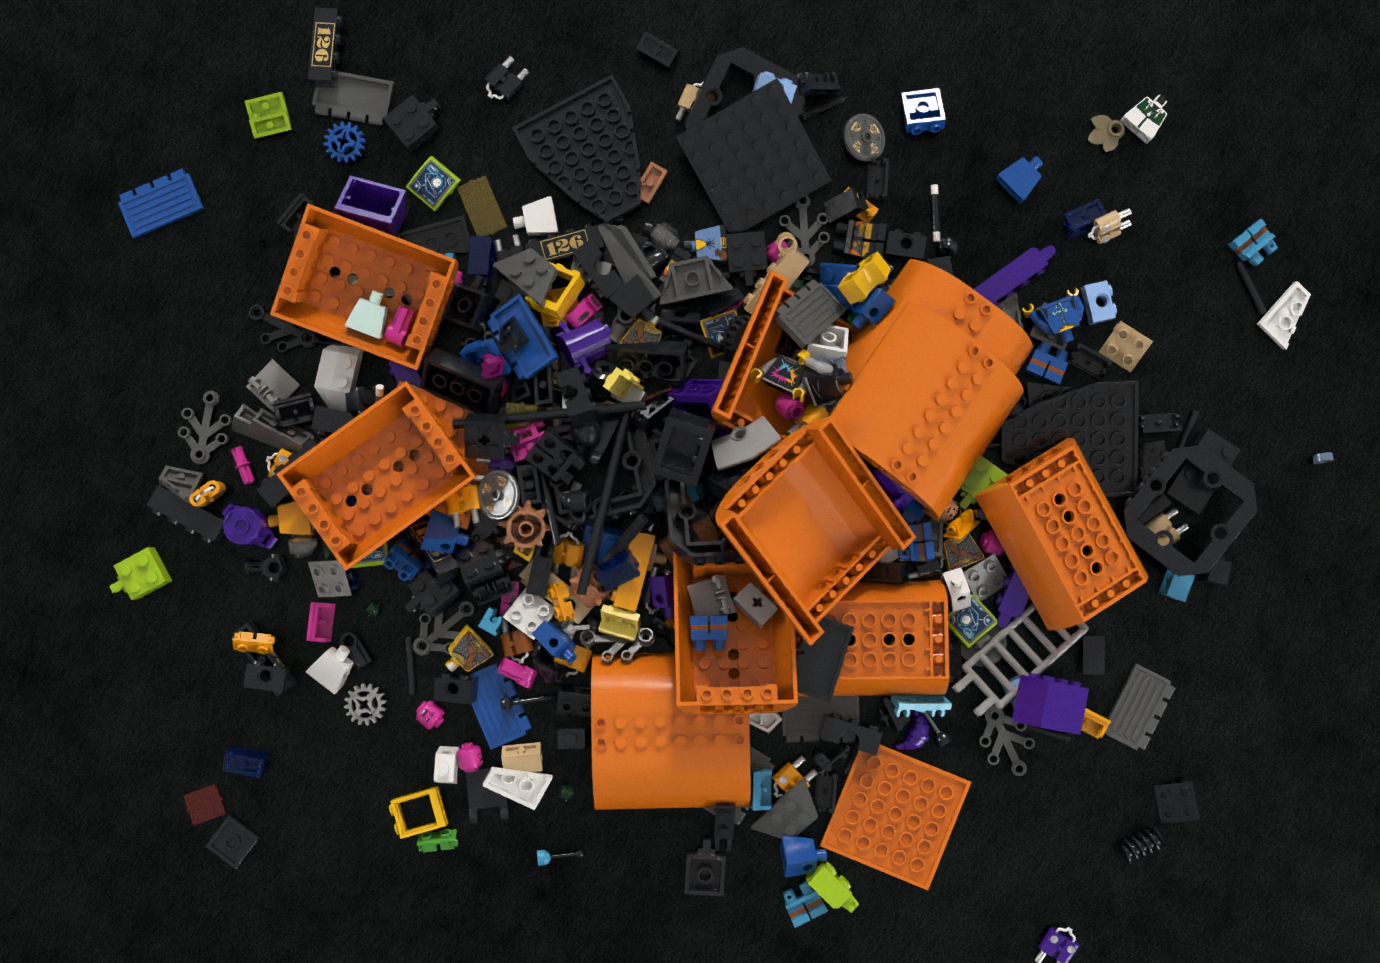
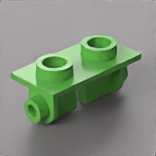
M444 829L438 832L427 831L418 834L417 846L419 851H423V853L437 851V844H440L441 850L455 849V847H458V839H456L457 829Z

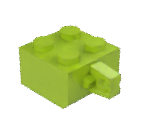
M981 456L959 489L961 491L960 495L963 497L959 502L961 509L965 510L970 503L973 505L976 502L978 503L974 495L1008 474Z
M147 547L114 565L119 575L117 577L118 581L109 587L112 593L124 590L125 593L129 594L131 600H136L172 582V579L155 547Z
M820 861L816 865L815 872L805 876L807 883L832 908H840L842 906L849 912L854 911L859 903L852 895L850 890L852 886L849 884V881L842 875L838 877L836 869L828 861L826 863Z

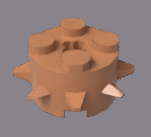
M527 500L525 505H517L515 511L505 518V521L498 522L499 526L506 529L507 535L503 540L504 544L513 542L514 545L520 548V552H524L525 548L533 547L534 544L539 547L543 546L541 540L545 532L550 530V526L546 525L543 519L546 514V508L538 510L531 505L530 500ZM523 524H528L526 528H522Z
M595 564L593 565L586 596L576 594L583 566L580 569L573 566L577 573L569 580L571 583L569 590L573 596L584 603L587 608L600 606L606 598L611 600L612 596L610 593L617 585L613 583V574L609 569L602 573L598 571Z

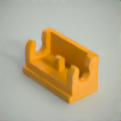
M1085 708L1081 730L1099 739V737H1103L1111 721Z

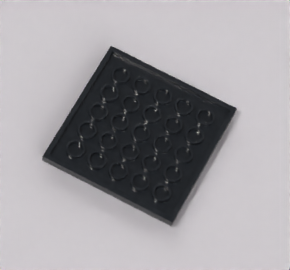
M778 78L675 136L729 234L742 233L832 181Z

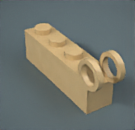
M783 232L777 237L776 243L780 250L778 255L780 258L776 263L770 264L766 271L768 272L767 275L757 281L755 284L756 289L752 294L748 293L743 300L744 309L751 315L771 270L788 279L785 288L789 289L810 262L806 256L796 250L797 241L793 234L789 232ZM789 238L793 240L789 248L781 247L784 239Z

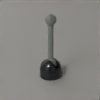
M923 712L937 733L935 740L939 748L952 741L947 732L939 731L928 712Z

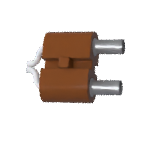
M502 620L503 634L500 635L504 656H511V659L518 661L519 664L524 663V659L528 657V652L534 650L531 638L519 629L510 632L507 620ZM526 653L521 660L514 658V655Z

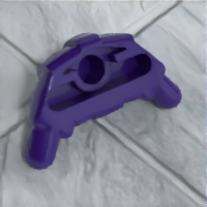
M911 710L914 721L907 732L906 738L894 745L895 750H914L921 748L928 741L930 726L924 715L920 712Z

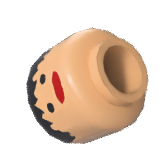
M952 499L940 517L943 523L948 525L957 517H960L962 512L959 503Z

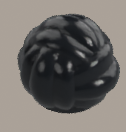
M947 237L938 243L937 249L941 256H950L951 258L958 252L959 245L953 238Z
M594 614L587 615L583 619L582 625L589 624L590 629L586 630L593 631L595 635L599 633L600 618Z

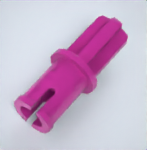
M239 446L235 450L232 449L231 453L237 465L235 468L239 470L243 483L245 485L253 483L255 479L249 466L251 463L247 461L243 447Z

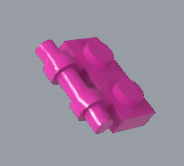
M544 421L529 422L526 426L521 428L518 426L513 428V431H510L521 433L520 444L510 445L517 464L526 461L524 458L527 452L545 432L539 433V428L545 426ZM532 432V436L523 439L524 434Z

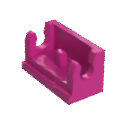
M311 602L306 641H332L336 604Z

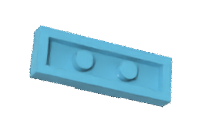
M891 695L890 700L895 706L894 714L897 717L900 716L902 710H904L903 714L906 717H909L910 710L917 712L928 711L932 717L935 716V712L938 710V714L943 717L945 710H951L952 703L944 695Z

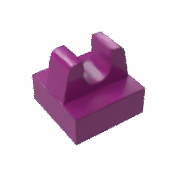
M483 355L484 363L481 364V376L486 380L502 375L505 359L501 355Z

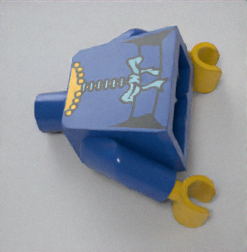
M1076 288L1074 294L1067 290L1066 298L1038 307L1036 311H1034L1033 304H1029V311H1026L1024 308H1022L1024 317L1029 318L1044 333H1048L1050 336L1060 333L1063 343L1074 340L1071 328L1079 326L1084 306L1078 296L1079 290Z

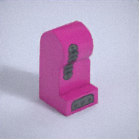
M591 293L581 299L565 318L575 329L603 306Z
M511 581L514 592L501 597V616L506 614L519 597L521 581Z

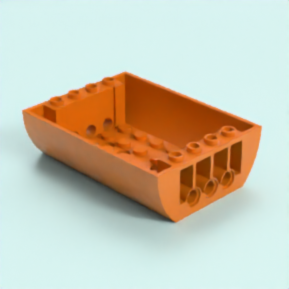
M307 204L270 315L418 370L423 365L425 357L430 353L442 321V315L457 279L458 260ZM333 267H337L340 270V275L337 278L331 275ZM352 273L358 276V282L355 285L349 282V276ZM391 287L395 292L392 298L385 296V289ZM372 290L384 294L380 304L388 307L385 331L392 324L399 305L408 307L416 312L404 347L387 341L384 337L378 339L345 326L360 298L369 300ZM405 294L411 295L413 299L410 305H406L403 302Z
M407 381L277 473L279 479L345 571L349 570L476 478V474L467 459L425 401ZM413 450L420 452V458L417 461H413L410 458V453ZM398 461L404 463V470L402 472H396L394 469V465ZM366 484H370L373 488L370 495L363 493V487ZM353 495L356 497L357 503L355 506L350 507L347 504V498Z
M1074 438L1065 439L974 495L1048 630H1059L1084 623L1148 580V575ZM1057 494L1062 497V502L1059 505L1055 502ZM1066 511L1070 512L1071 519L1069 522L1065 521L1064 514ZM1085 545H1087L1090 549V552L1087 556H1085L1082 552L1083 547ZM1095 562L1099 566L1097 573L1092 571V565Z
M725 549L728 552H733L732 549ZM673 551L677 708L694 715L778 713L795 707L798 704L795 627L779 606H777V614L760 629L733 603L735 614L738 618L734 622L727 619V639H725L724 650H713V640H705L706 650L695 651L693 640H691L690 616L695 615L688 592V585L712 579L716 575H724L730 594L737 595L751 582L753 585L757 584L763 590L762 594L766 598H772L747 563L735 564L734 562H729L724 565L707 563L704 566H696L695 564H688ZM754 602L753 606H754V607H756V606H759V607H760V604H761V603H760V602H758V603H755V602ZM708 620V633H710V623H709V620ZM729 651H737L739 657L736 660H731L728 657ZM730 670H737L740 676L737 679H731L728 675Z
M941 579L908 580L902 583L859 580L824 616L825 618L854 627L852 635L855 637V642L847 648L833 696L946 694L949 684L948 598L944 582ZM795 628L796 652L804 654V650L797 648L801 635ZM887 634L894 636V642L891 645L884 643V636ZM906 634H912L914 637V642L911 645H906L903 641ZM798 693V697H811L802 693Z

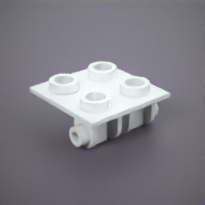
M526 587L503 618L535 640L532 633L544 620L551 621L554 615V607L541 597L526 593Z

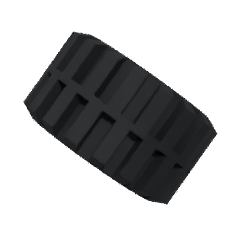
M737 315L734 317L735 320L730 319L728 321L729 325L725 324L723 327L725 331L721 332L720 336L723 337V340H720V344L724 345L722 350L731 360L734 358L751 316Z

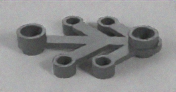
M806 195L803 197L806 200L805 204H800L799 200L795 202V207L799 209L800 229L791 222L790 217L787 215L780 217L779 224L781 227L788 229L801 241V248L797 246L796 250L803 255L809 256L810 262L806 267H811L815 262V253L823 244L828 243L830 236L827 232H821L818 240L809 248V240L822 225L827 224L828 218L826 213H820L816 222L808 229L807 208L810 205V198ZM824 216L826 221L821 222L819 217ZM783 218H786L788 220V223L783 224L781 220ZM826 235L827 240L822 241L820 236ZM789 239V242L786 243L789 247L793 243L792 239Z
M207 391L203 395L205 410L202 425L195 417L193 409L184 408L181 412L182 417L188 419L199 435V442L197 444L191 436V430L188 427L183 426L178 430V435L184 438L192 449L190 456L196 464L206 463L213 450L227 444L229 441L226 434L219 433L216 436V440L207 445V439L232 423L231 416L223 414L220 416L219 421L210 426L213 407L220 402L219 394L214 391ZM209 395H213L211 402L208 401ZM190 410L191 415L186 417V411ZM224 417H228L229 419L228 423L226 424L223 423ZM183 429L187 430V435L185 436L182 435ZM224 436L225 441L221 443L219 438ZM199 451L203 453L201 458L197 457Z
M470 601L462 602L459 605V611L445 623H443V612L436 616L434 632L429 636L428 624L431 622L432 617L427 613L421 614L419 617L421 623L420 637L415 639L413 643L415 653L420 656L427 655L430 651H441L449 654L447 646L451 645L452 642L445 645L433 642L438 638L455 639L460 632L447 630L464 616H471L475 611L474 604ZM466 605H469L471 608L468 613L464 611ZM424 615H427L429 617V620L426 623L422 620V617ZM422 642L426 644L424 650L420 648V643Z
M640 628L635 641L612 635H595L591 630H584L580 634V642L585 647H591L594 643H615L608 651L602 653V661L605 664L612 663L613 656L628 642H635L628 650H624L621 653V660L624 663H630L633 660V655L642 646L649 647L656 639L655 633L649 628ZM645 636L649 637L648 640H643L642 638ZM589 638L591 641L585 642V639ZM606 655L611 656L610 659H605L604 657ZM624 655H630V658L626 659Z
M991 706L985 711V719L988 723L983 735L979 738V743L982 747L990 746V736L994 727H996L998 735L991 753L987 756L988 762L991 765L998 764L999 753L1004 744L1012 761L1011 770L1013 774L1023 776L1027 771V766L1024 761L1019 760L1011 741L1022 744L1026 749H1032L1035 746V741L1031 737H1023L1005 730L1003 723L1015 726L1016 730L1020 732L1027 728V724H1024V727L1019 729L1017 728L1019 722L1012 721L1011 717L1004 715L1002 709ZM993 712L998 713L996 719L991 718ZM983 738L989 739L987 744H982L981 741ZM1032 740V745L1026 746L1025 742ZM992 755L997 757L995 762L990 761ZM1018 765L1023 767L1021 772L1016 771Z

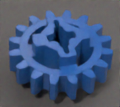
M342 121L339 127L333 124L334 130L328 128L330 135H324V138L328 141L323 143L328 148L326 153L328 155L332 154V160L337 158L340 164L343 160L349 164V159L356 162L357 155L362 157L360 150L366 149L362 145L366 143V140L361 138L364 136L363 132L359 131L357 125L352 128L351 122H348L347 126H345ZM352 133L355 134L357 142H355V140H352ZM346 140H347V141H348V144L345 143L344 146H343L341 143H342V142H346ZM333 144H335L336 146H338V148H337V151H338V152H335V150H334V148H333Z

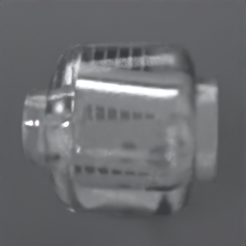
M665 222L657 223L650 233L652 237L651 242L660 249H664V251H667L669 248L674 249L679 242L677 238L678 231Z
M293 534L291 539H288L290 554H293L295 558L311 557L314 554V549H317V540L312 538V535Z

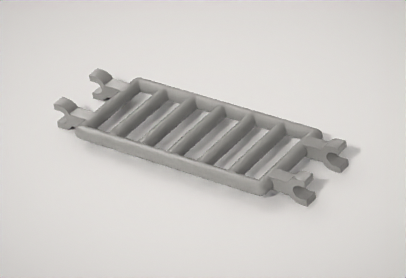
M1032 602L1023 610L1021 616L1014 618L962 665L966 675L952 689L959 693L971 681L980 688L988 698L973 710L977 717L981 716L993 704L998 709H1003L1017 696L1019 683L1014 687L989 660L986 654L992 648H995L1019 675L1029 676L1000 643L1002 639L1009 635L1037 666L1031 673L1041 674L1089 630L1085 622L1078 624L1079 629L1072 635L1065 629L1056 630L1065 640L1064 643L1056 648L1028 618L1036 610ZM1021 622L1026 625L1051 653L1044 661L1037 656L1014 630ZM979 660L1008 691L1001 700L971 668Z

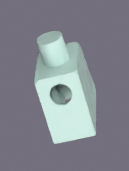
M372 290L369 300L360 298L345 326L382 339L388 315V307L380 304L384 294Z

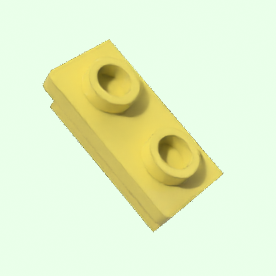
M617 367L606 378L603 387L622 401L634 385L640 390L644 389L639 384L641 382L639 378L627 369L622 371Z
M603 604L601 609L602 620L598 628L599 632L635 641L641 626L640 614L631 610L625 611L613 605L607 606Z

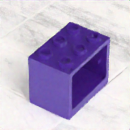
M350 175L335 206V214L397 237L406 216V190Z
M690 379L685 383V387L676 388L668 393L667 397L671 396L674 398L672 406L674 408L714 420L711 410L724 380ZM718 424L716 425L715 429L717 430L718 437L729 435Z
M1030 672L1029 676L1020 675L1012 721L1050 730L1081 734L1089 692L1088 688L1081 687L1082 683L1070 681V684H1068L1069 680L1042 675V679H1040V674Z

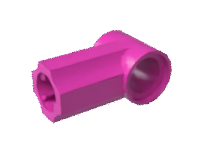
M399 305L392 324L385 331L384 339L404 347L416 312L408 307Z
M506 657L501 660L497 671L501 675L511 678L516 683L531 689L538 675L535 668L526 664L521 665Z

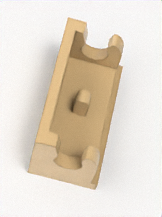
M541 742L502 746L501 759L504 769L527 772L543 771Z

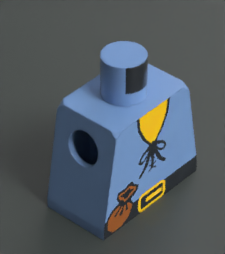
M725 225L696 231L695 241H684L685 251L688 253L696 252L697 258L708 256L713 263L727 264Z

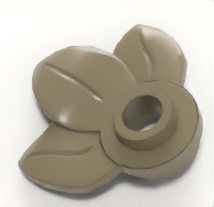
M1106 115L1093 117L1091 121L1095 129L1090 133L1088 141L1095 145L1103 144L1105 152L1114 150L1118 145V139L1124 135L1125 127L1123 123L1118 120L1112 121ZM1113 127L1117 128V133L1112 132Z

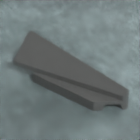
M611 222L600 224L598 229L623 283L626 284L638 274L643 279L654 300L660 297L661 293L651 281L656 277V274L627 227L623 225L616 226Z
M244 404L234 415L231 430L275 448H283L291 453L299 452L303 448L302 444L310 438L314 439L313 434L296 425L279 429L276 415L262 408L256 413Z

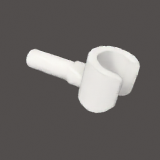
M565 621L564 625L566 628L562 630L567 635L572 636L578 630L590 629V625H573L570 621Z

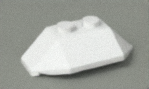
M330 345L323 349L314 387L328 408L347 412L345 393L355 391L364 350L354 346Z

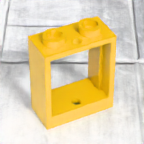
M551 263L558 271L557 276L570 281L558 302L554 303L545 299L546 304L542 308L528 296L525 297V300L531 309L562 321L585 286V282L582 279L581 273L573 269L571 271L559 263Z
M438 786L394 798L390 801L389 810L396 820L394 824L395 832L397 835L400 834L401 839L444 827L448 824ZM429 795L436 822L407 830L400 803Z

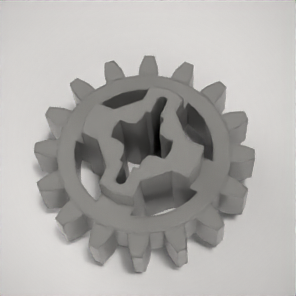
M362 683L361 688L357 685L354 686L355 692L348 691L350 697L344 699L348 702L344 708L349 709L346 715L353 716L352 722L358 719V725H361L363 721H365L366 725H370V720L376 723V717H383L380 712L386 711L387 708L383 707V704L387 700H382L385 693L379 694V687L373 689V684H369L366 687V684ZM363 691L370 692L367 696L359 694ZM375 698L377 699L378 707L375 706ZM367 700L369 707L363 708L364 703L362 701ZM353 701L356 703V710H354ZM366 712L372 714L370 717H363L361 715Z

